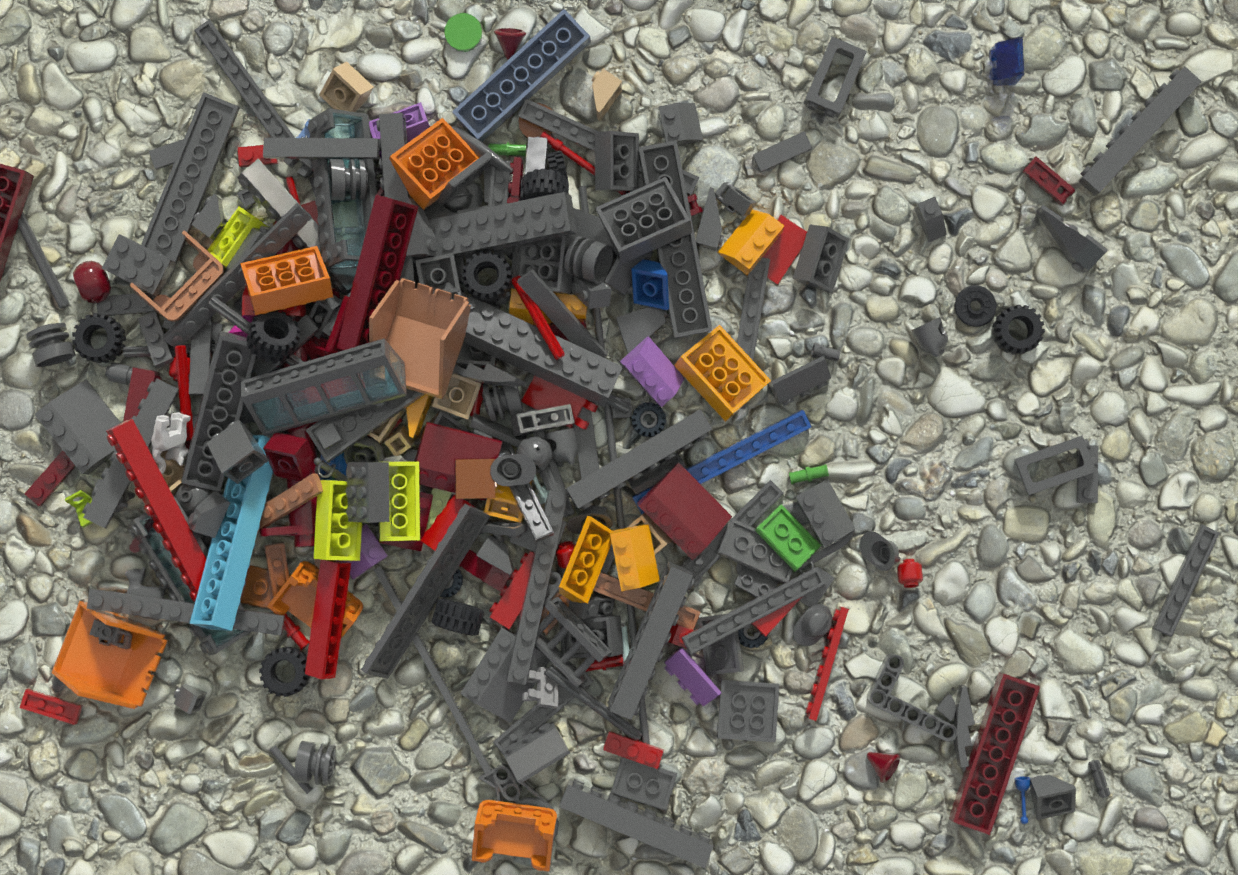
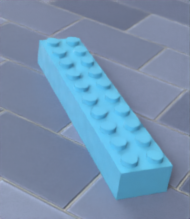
M253 435L262 450L271 439L264 435ZM269 461L238 484L230 478L227 480L224 496L230 502V505L216 537H212L190 624L211 630L232 631L273 474Z

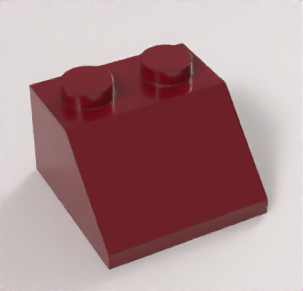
M276 432L263 447L274 475L299 482L310 475L313 457L308 439Z

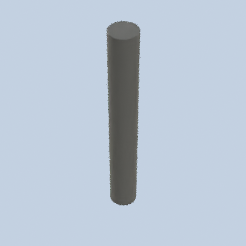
M276 745L273 746L269 751L294 779L295 767ZM297 782L306 794L312 790L308 783Z

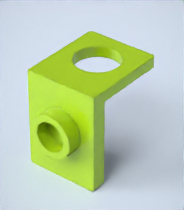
M80 490L65 498V502L76 509L81 527L84 528L93 523L83 518L85 514L82 513L87 503L91 504L92 497ZM77 497H83L80 501H73Z

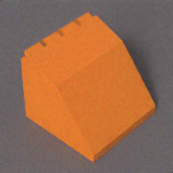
M79 601L51 673L78 696L135 709L138 706H143L147 695L144 689L149 690L154 678L151 671L156 672L161 660V656L158 653L163 654L168 640L164 639L165 634L142 623L113 612L87 609V602ZM99 619L106 625L131 632L133 634L131 648L123 649L114 645L105 646L99 644V637L90 635L94 620ZM125 635L122 636L121 643H124Z

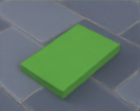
M782 504L755 529L794 571H797L821 547L818 541Z

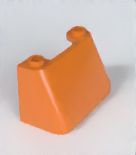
M302 561L267 607L278 615H284L289 611L311 628L319 569L307 561ZM347 591L341 638L354 624L363 609V603L349 591Z
M494 800L482 801L479 804L474 825L472 861L484 863L492 859L493 853L531 858L533 868L539 871H549L557 813L553 809Z

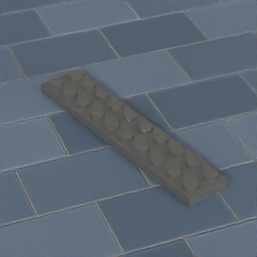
M203 92L141 245L178 262L186 242L182 232L185 230L189 234L193 217L200 208L239 112V106ZM173 269V271H172V273H171L169 279H168L167 282H166V283H168V284H169V282H170V279H171V277H172V274H173V272H174V269Z
M464 504L459 510L457 517L449 526L442 541L437 545V549L427 561V565L417 577L415 584L407 593L402 605L397 609L395 616L390 624L387 625L380 640L375 644V648L370 656L365 660V664L361 668L364 673L386 679L390 677L490 515L467 504Z

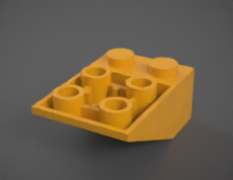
M495 482V498H487L484 512L490 516L522 523L524 517L509 486H501Z

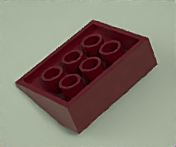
M427 422L414 461L419 462V484L455 493V459H497L502 441ZM476 498L486 501V498Z
M679 462L637 502L638 506L692 560L711 543L732 518L728 511Z

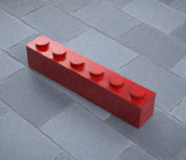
M342 560L320 561L305 674L321 680L336 677L351 570L350 562Z

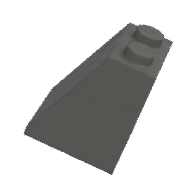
M240 420L230 423L225 430L215 434L207 442L221 473L237 484L269 461L247 426Z

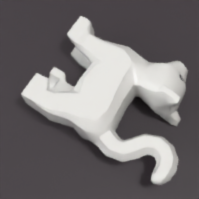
M179 412L172 413L170 417L171 425L168 416H157L151 441L153 459L159 464L158 468L161 474L166 469L165 460L160 456L162 451L168 450L166 460L173 459L180 466L183 465V459L188 454V449L185 446L187 438L186 423L190 421L191 416Z

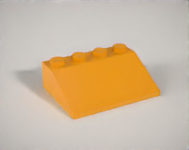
M720 325L684 353L674 365L725 422L771 382L766 374Z

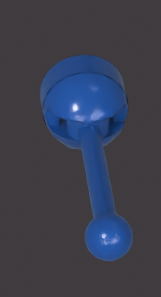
M1020 776L1014 778L1015 787L1021 791L1022 817L1020 821L1022 824H1027L1025 791L1030 788L1031 783L1030 777Z

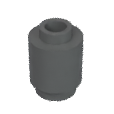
M111 363L106 368L105 376L108 377V381L128 385L133 368L128 365Z

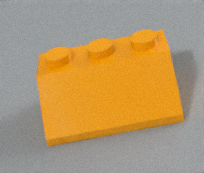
M752 209L750 215L746 216L717 253L748 276L782 234L784 225L771 215Z
M649 524L610 531L621 591L641 588L660 581Z

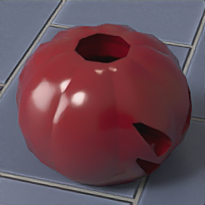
M92 260L85 261L76 266L73 277L82 299L94 304L104 301L111 293V283L106 270L102 269V265L99 262Z

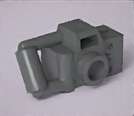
M723 182L715 192L716 199L724 204L726 209L732 214L739 212L743 216L750 215L756 204V201L729 182Z
M99 619L94 620L90 635L99 637V644L105 646L114 645L123 649L131 648L133 634L129 631L106 625ZM125 635L124 643H121L122 636Z

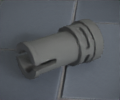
M815 342L812 347L811 357L820 358L824 356L825 359L838 362L841 350L824 347V345Z

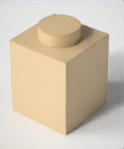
M403 425L391 433L384 443L394 456H399L412 447L415 439L409 437V431Z

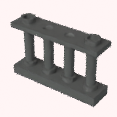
M556 597L545 606L549 614L539 624L535 645L567 677L571 684L579 687L586 682L587 678L583 673L595 660L601 662L612 651L559 597ZM556 618L563 627L550 641L543 634V631ZM570 632L576 638V641L563 655L556 646ZM581 646H584L590 655L576 668L569 660Z

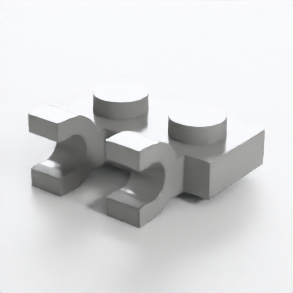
M540 667L537 669V672L529 670L526 683L537 682V690L528 689V693L523 692L522 701L536 700L538 707L552 709L558 707V683L546 675L549 668Z

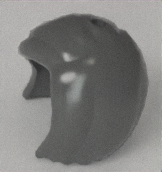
M540 437L524 439L518 445L516 454L529 456L535 465L539 467L536 473L545 470L552 460V450L549 443Z

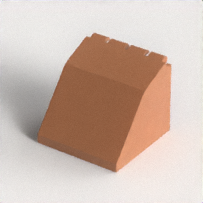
M404 278L400 281L396 280L369 317V343L385 338L405 362L407 389L443 399L465 338L471 305H469L467 297L454 294V300H452V293L436 289L433 294V287L418 283V287L415 289L414 281ZM389 350L390 362L392 364L399 362ZM385 366L370 369V377L386 382Z

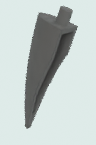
M453 127L457 134L479 157L483 156L486 152L492 156L488 164L511 173L513 172V169L483 142L463 129Z

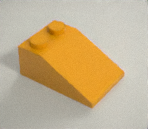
M425 394L406 407L409 437L417 439L420 434L433 396Z

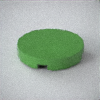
M459 13L448 20L444 34L447 43L457 51L467 52L477 47L481 41L482 28L480 22L474 16L468 13Z

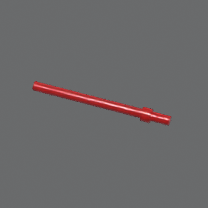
M543 131L540 137L547 138V143L552 146V149L556 152L562 151L565 156L595 176V167L564 146V142L558 138H553ZM616 191L622 196L630 193V191Z

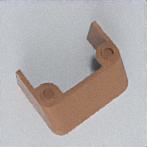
M185 230L182 232V235L186 242L199 252L193 260V266L197 272L171 298L166 295H159L151 300L136 285L130 284V287L141 299L171 322L180 320L224 273L222 264Z

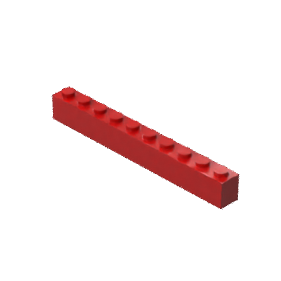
M126 420L106 431L108 434L107 440L111 446L115 447L118 461L124 464L127 470L125 471L127 478L133 481L136 487V495L143 500L145 512L148 516L152 517L154 529L158 534H161L163 546L167 551H170L172 563L176 568H179L182 574L180 575L181 580L185 585H188L191 591L189 592L190 597L195 602L206 558L134 420Z

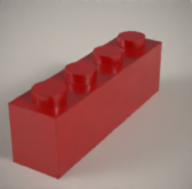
M530 551L529 554L525 552L520 560L522 566L519 570H514L510 576L512 582L509 587L505 585L499 594L502 596L499 603L494 602L489 610L492 613L490 618L508 629L512 627L522 609L534 556L533 551Z

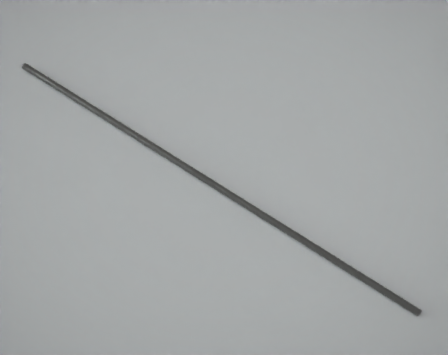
M579 186L581 211L589 213L586 186ZM600 307L593 308L596 340L605 349ZM606 404L604 413L610 462L617 459L612 407ZM613 488L618 529L625 528L621 488L616 491ZM626 604L632 646L637 634L635 608ZM641 697L639 701L642 742L650 744L645 697Z

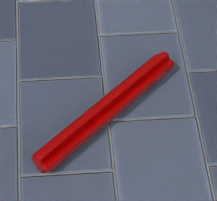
M521 276L514 277L512 284L554 358L558 360L564 357L565 353L538 305L517 283Z
M178 345L175 347L180 411L182 414L191 416L190 421L186 423V440H191L193 420L191 397L189 394L187 353L185 345Z

